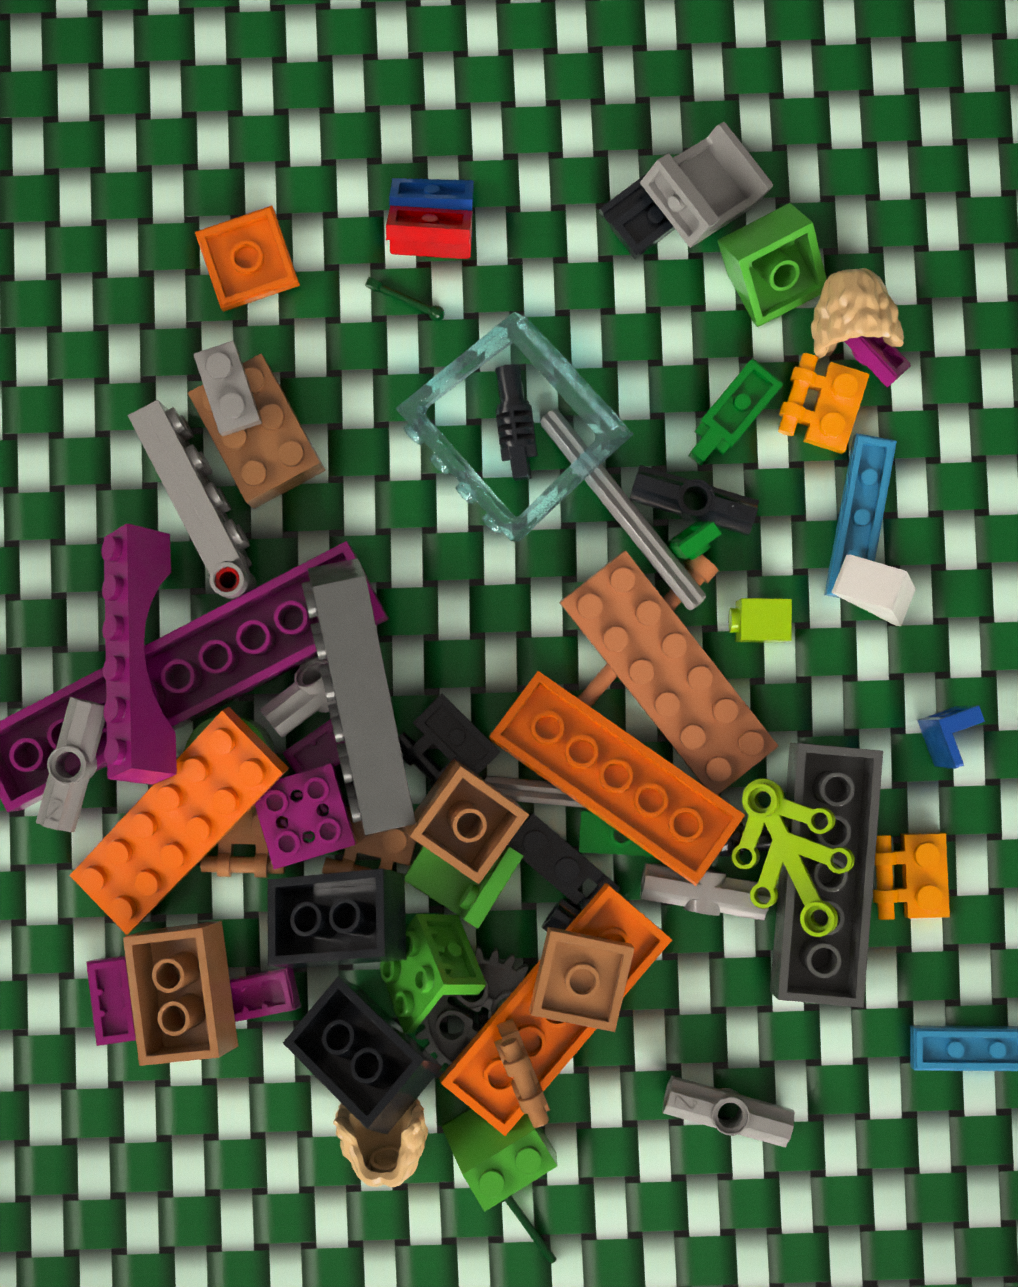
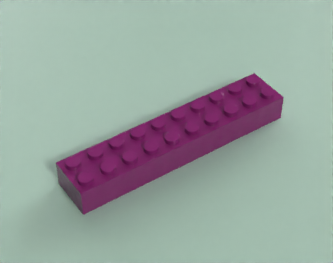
M347 541L144 646L146 668L153 693L174 731L302 665L306 661L317 657L311 624L318 623L319 621L318 617L309 618L302 583L310 581L308 568L356 559L357 556ZM366 575L374 620L377 626L388 620L389 617ZM103 668L0 721V799L7 812L23 810L42 800L49 776L47 769L48 758L56 749L70 697H75L105 705L106 680L103 676ZM106 720L96 753V771L107 766L104 758L105 746L107 744ZM70 753L66 757L64 765L66 771L72 776H75L81 767L80 759L74 753Z

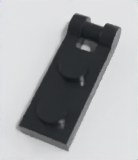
M534 813L528 817L507 845L522 854V859L581 910L586 907L605 883H608L617 892L621 890L613 880ZM589 877L597 886L587 897L579 888Z

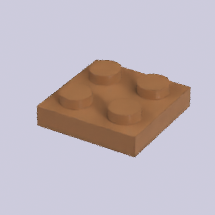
M548 927L529 1008L531 1016L615 1032L634 953L633 945Z

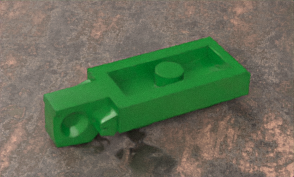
M752 358L700 420V425L694 432L701 437V440L688 456L701 466L714 449L722 455L728 448L731 449L784 383Z

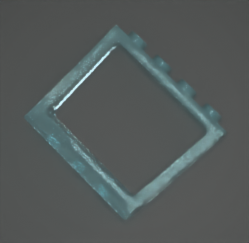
M516 312L510 314L395 408L407 422L404 427L406 434L419 445H422L424 442L434 452L429 457L433 465L446 475L451 472L460 482L455 487L460 496L472 505L477 502L486 512L482 520L487 527L498 535L503 532L510 541H521L589 474L633 435L631 430L530 319ZM512 343L517 346L595 434L594 442L517 518L431 422L426 413L429 406Z

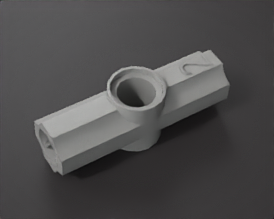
M313 658L303 663L295 673V682L259 709L280 737H285L315 712H329L328 705L336 703L335 700L327 702L319 665L327 663V659L318 660V658Z
M70 697L56 749L48 758L47 769L49 776L37 815V824L54 830L75 832L89 779L97 769L96 753L105 724V705ZM70 753L76 754L81 762L80 770L75 776L70 775L64 766L65 759Z
M645 862L640 885V899L683 906L684 910L700 914L719 916L720 913L755 920H765L769 907L765 909L758 908L751 902L750 891L754 885L758 884L756 881L727 877L726 873L708 869L695 886L666 865ZM761 887L758 890L760 901L764 903L769 902L770 892L767 888Z
M672 1075L667 1083L662 1108L663 1114L717 1128L719 1132L725 1135L734 1136L738 1134L785 1148L791 1139L794 1128L795 1112L793 1109L740 1095L731 1088L718 1089ZM726 1103H735L738 1105L736 1116L729 1120H723L718 1117V1111L721 1106Z

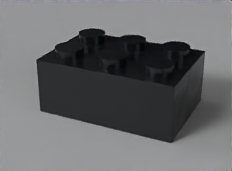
M382 868L268 879V966L307 968L407 960L405 874Z
M340 977L333 981L283 1042L366 1129L383 1134H388L442 1068L408 1033H403L401 1026L358 985Z

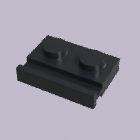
M644 176L599 210L600 216L605 218L611 230L634 259L675 230L640 184Z

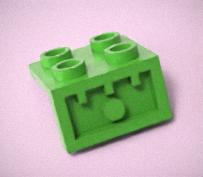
M423 846L406 872L405 882L453 911L478 929L520 863L523 855L506 846L480 884H477Z
M416 914L406 927L407 960L380 962L381 977L386 983L393 1003L394 1013L398 1017L405 1034L413 1033L443 995H479L487 985L459 915Z

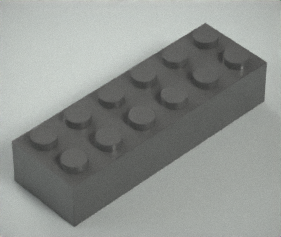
M358 558L308 568L310 581L303 582L302 587L309 618L318 617L319 621L318 623L311 624L318 660L327 659V663L320 664L319 666L327 702L336 701V703L328 705L336 743L344 741V743L336 745L353 823L362 821L365 835L416 824L366 575Z
M790 743L785 799L812 809L828 808L833 812L836 822L831 831L824 834H816L809 829L808 824L784 817V823L788 831L833 849L846 847L854 854L855 863L851 870L837 874L832 872L827 865L801 856L821 900L833 905L838 914V923L835 929L822 937L811 936L802 928L800 914L804 904L783 863L778 884L770 992L778 1000L864 1008L883 751ZM820 812L817 813L814 818L815 825L818 828L824 829L828 825L827 816ZM837 852L833 857L834 864L837 867H846L848 860L845 854ZM823 910L815 911V921L819 925H826L828 922L826 912Z

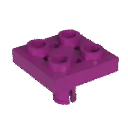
M333 763L278 779L255 803L273 869L357 844ZM294 790H300L301 792L295 793L294 796L303 798L294 801L291 794ZM327 806H328V807H329V813H328L326 816H323V812H327V811H328V808H327ZM280 816H284L287 818V821L285 819L280 820V823L284 826V828H280L277 824V820ZM312 831L315 834L314 841L310 843L306 842L304 840L305 838L312 839L314 835L304 833Z

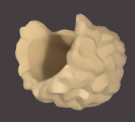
M866 268L842 270L831 274L825 281L820 299L814 309V320L811 323L814 352L818 358L830 356L836 349L838 342L860 336L883 337L884 342L891 347L903 345L904 335L901 322L898 320V307L889 296L882 279L873 271Z
M418 1099L413 1102L388 1134L366 1129L342 1103L338 1106L339 1110L336 1112L333 1124L336 1126V1136L340 1139L342 1155L351 1162L352 1168L360 1180L372 1187L382 1185L396 1187L413 1175L417 1169L418 1161L423 1153L428 1136L424 1108Z

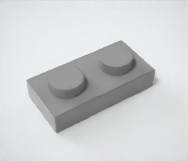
M230 341L194 353L193 355L219 434L223 437L262 424L236 343Z

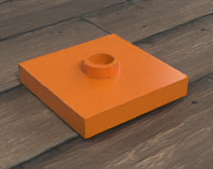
M273 206L195 232L220 308L223 312L300 286Z

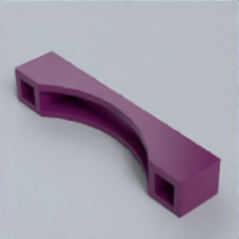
M126 523L104 537L101 549L102 558L104 559L105 577L102 586V596L105 599V621L102 632L106 646L103 676L106 680L104 718L107 721V744L105 746L104 758L107 763V779L153 785L177 774L176 732L164 716L153 693L146 668L144 650L145 624L151 602L159 586L171 573L170 534Z

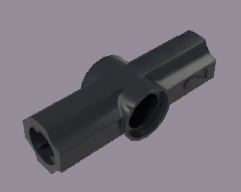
M642 465L638 468L629 498L632 502L676 514L686 521L714 522L719 528L746 536L750 534L759 500L712 487L703 480H689ZM688 491L700 493L704 499V507L697 511L689 509L684 504V493Z

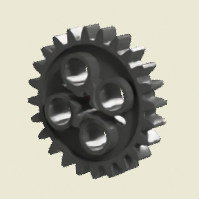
M477 946L475 957L487 984L484 987V991L475 997L443 995L421 1022L425 1027L416 1032L415 1038L428 1039L429 1042L424 1046V1049L429 1054L436 1052L435 1060L441 1066L445 1062L450 1066L488 1020L483 1019L480 1024L475 1023L472 1011L449 1003L448 997L453 996L457 998L461 1003L476 1012H479L482 1007L487 1008L488 1018L490 1019L498 1010V1003L502 999L509 997L524 979L529 969L527 963L515 969L513 967L514 954L511 953L503 962L498 960V948L495 947L488 958L484 957L481 946ZM447 1015L459 1016L464 1022V1028L455 1034L448 1033L443 1029L441 1020Z

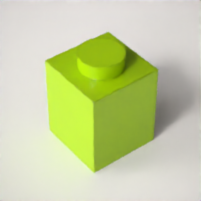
M741 598L737 600L736 608L729 609L728 620L729 632L736 633L735 642L786 643L792 641V599Z

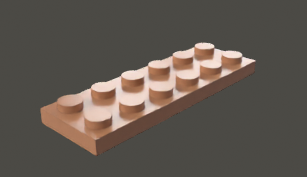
M627 551L621 552L559 602L702 785L716 795L720 794L779 747Z

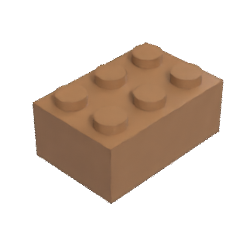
M262 354L243 363L262 424L222 437L219 434L204 386L201 385L188 392L244 500L253 509L326 471L271 367Z
M222 921L149 929L123 937L139 1066L219 1058L238 1047Z

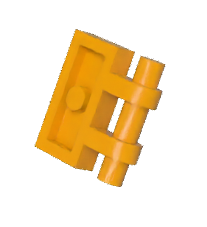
M803 353L799 366L794 367L790 378L793 385L788 401L782 403L779 416L782 419L778 432L787 436H794L797 423L808 426L803 442L843 454L846 450L870 374L830 362L827 365L825 375L821 376L814 372L818 357L813 354ZM808 389L819 392L813 411L803 407Z
M946 833L900 834L901 850L892 851L891 835H877L875 853L877 889H873V903H877L878 919H895L894 903L904 902V917L908 919L950 917ZM902 864L903 888H893L892 865Z

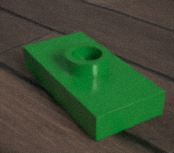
M694 522L665 544L676 558H690V560H693L706 552L711 547L710 542L722 533L714 522Z
M580 811L578 852L654 857L591 811Z

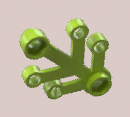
M757 779L746 786L742 795L743 808L749 816L740 843L732 851L731 857L734 865L740 869H749L757 865L760 853L756 846L764 825H766L771 835L772 842L758 884L754 885L750 891L751 902L761 909L771 907L777 902L778 890L776 884L784 863L804 904L800 914L802 928L811 936H825L837 926L838 914L833 905L821 900L801 856L825 864L832 872L842 874L851 870L854 866V854L846 847L833 849L788 831L782 818L784 816L806 823L812 832L824 834L831 831L835 826L836 819L831 810L824 807L812 809L785 799L782 788L773 780ZM761 792H767L771 797V803L767 808L762 807L758 802V796ZM819 812L825 814L828 818V825L824 829L818 828L814 822V818ZM743 848L748 849L752 854V860L749 864H745L740 860L739 853ZM842 852L846 855L848 860L846 867L839 868L834 864L833 857L835 853ZM761 887L767 888L771 894L768 903H764L758 898V890ZM816 910L826 912L828 916L826 925H819L815 921L814 913Z

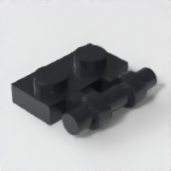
M443 693L413 722L424 734L416 743L405 732L398 737L401 752L404 754L403 760L409 766L414 764L430 780L428 785L431 788L449 765L448 763L441 769L425 753L432 744L450 762L455 758L477 775L501 752Z

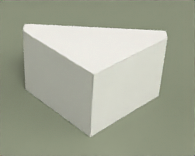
M846 555L831 593L895 626H902L916 588L908 572L854 555Z

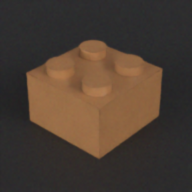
M453 758L415 810L416 824L404 827L411 838L477 884H480L529 814L517 802Z

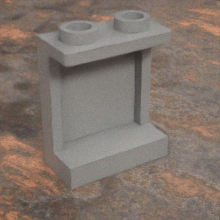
M725 122L718 124L707 138L674 158L669 153L659 158L640 181L642 187L690 248L754 208L773 187L770 179Z

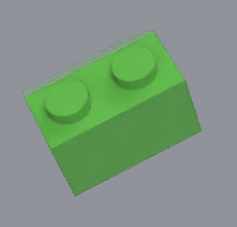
M791 203L717 240L726 272L753 323L757 327L821 295L827 278L814 225L810 219Z
M471 1108L442 1125L460 1171L484 1212L558 1167L556 1151L542 1128L532 1126L528 1114H524L506 1136Z

